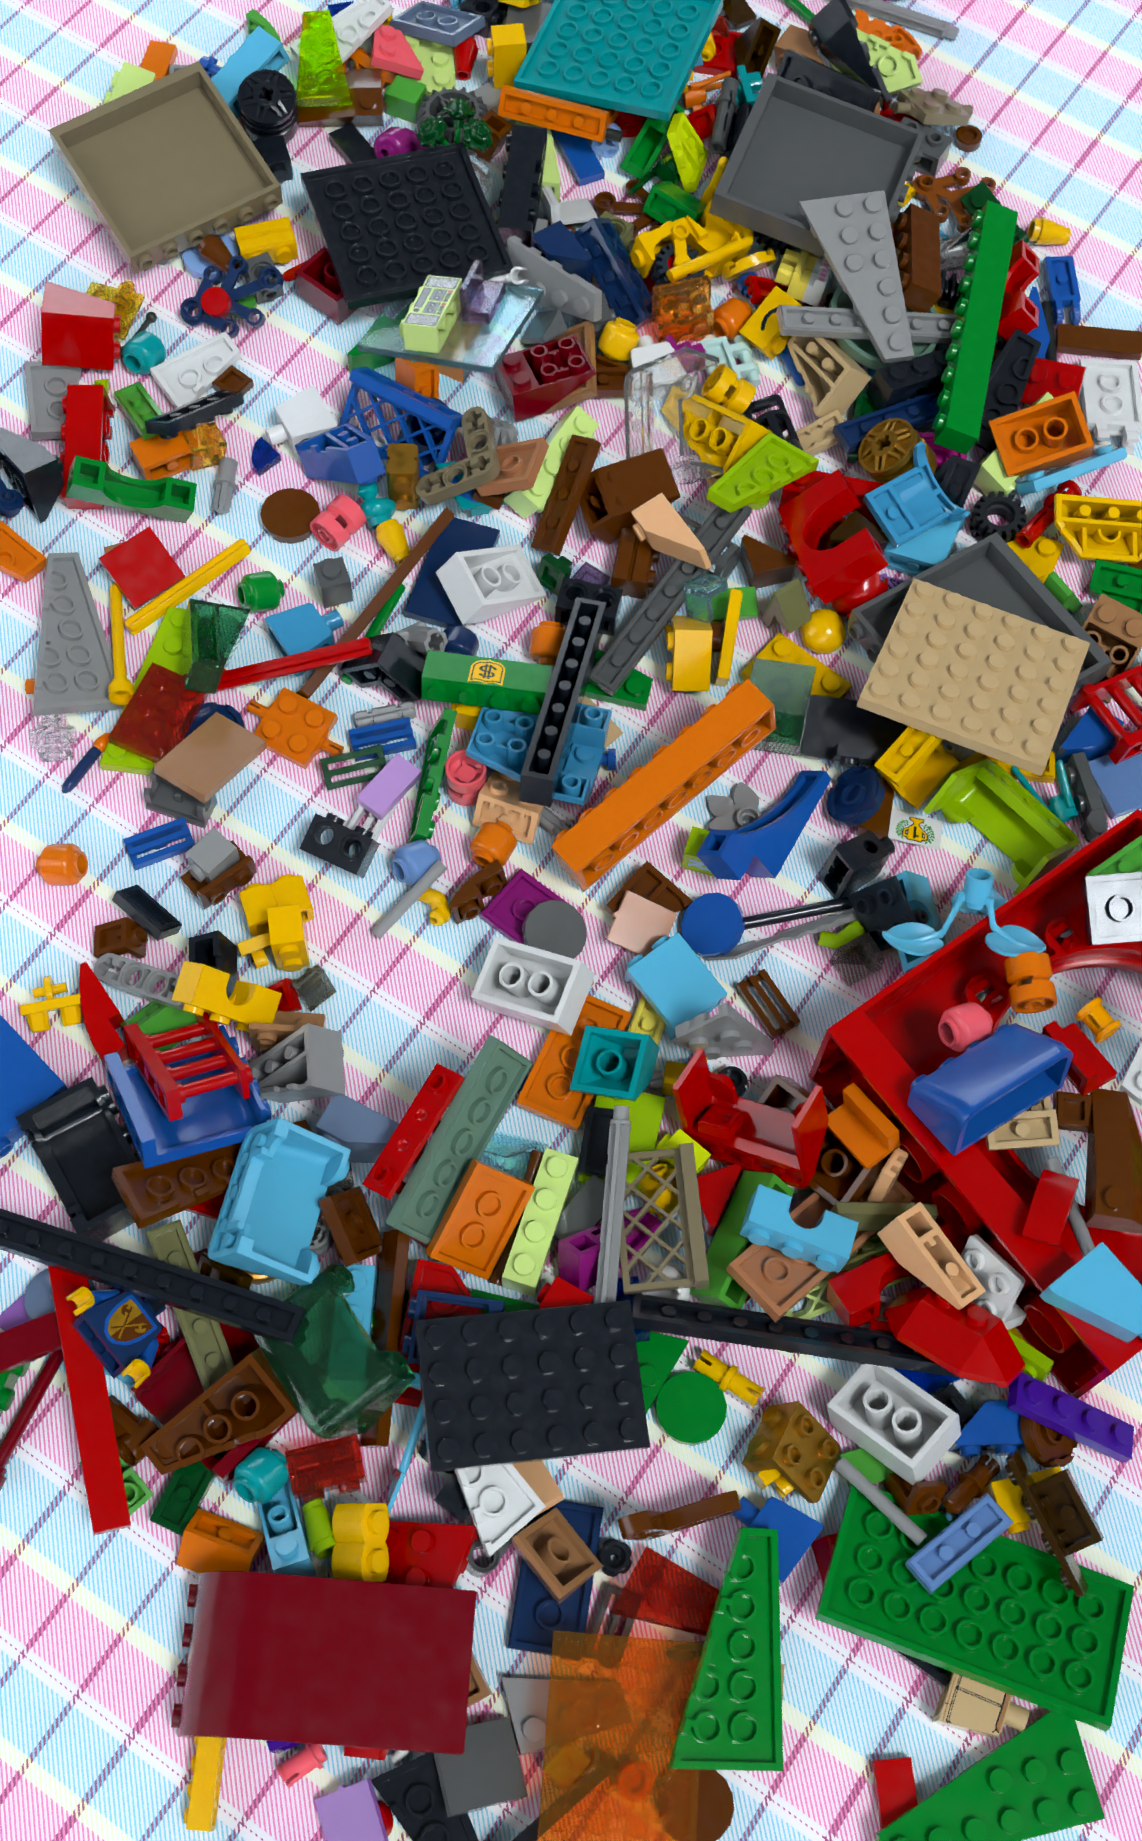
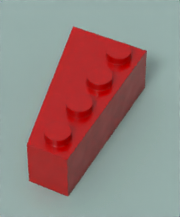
M67 384V395L62 397L63 413L66 414V424H61L62 442H65L64 452H60L59 455L64 467L63 481L65 485L59 494V498L63 499L68 509H104L105 505L66 497L69 468L76 455L109 464L110 452L106 440H112L113 429L110 427V418H114L115 409L104 385Z

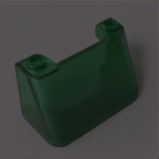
M344 1264L327 1266L317 1274L312 1284L299 1287L282 1300L305 1308L307 1313L293 1347L253 1334L306 1425L315 1435L323 1439L365 1434L416 1379L408 1366L407 1359L401 1353L389 1350L378 1351L346 1301L345 1297L350 1296L354 1291L355 1283L353 1275L345 1268Z

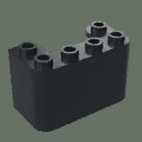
M91 1076L18 1115L16 1119L24 1134H27L33 1150L46 1170L66 1208L65 1210L76 1233L103 1241L135 1223L111 1178L113 1168L139 1162L141 1159L138 1153L134 1154L129 1145L133 1140L126 1124L124 1123L119 1126L114 1115L120 1112L104 1084L97 1086Z

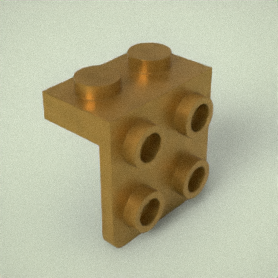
M800 1401L768 1406L763 1412L761 1423L748 1444V1450L742 1464L750 1473L777 1469L808 1503H817L823 1494L841 1448L839 1443Z

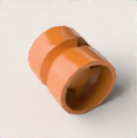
M1024 952L1019 953L1016 957H1009L1005 960L1006 979L1008 984L1013 985L1008 991L1011 1009L1014 1012L1022 1014L1038 1013L1049 1010L1057 1005L1055 985L1049 980L1053 973L1050 957L1047 953Z

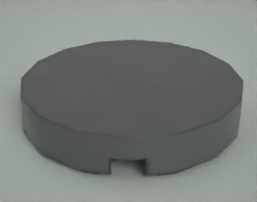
M549 900L536 905L527 913L522 924V933L525 940L523 942L524 945L574 959L582 952L586 943L587 927L583 916L574 906L564 901Z

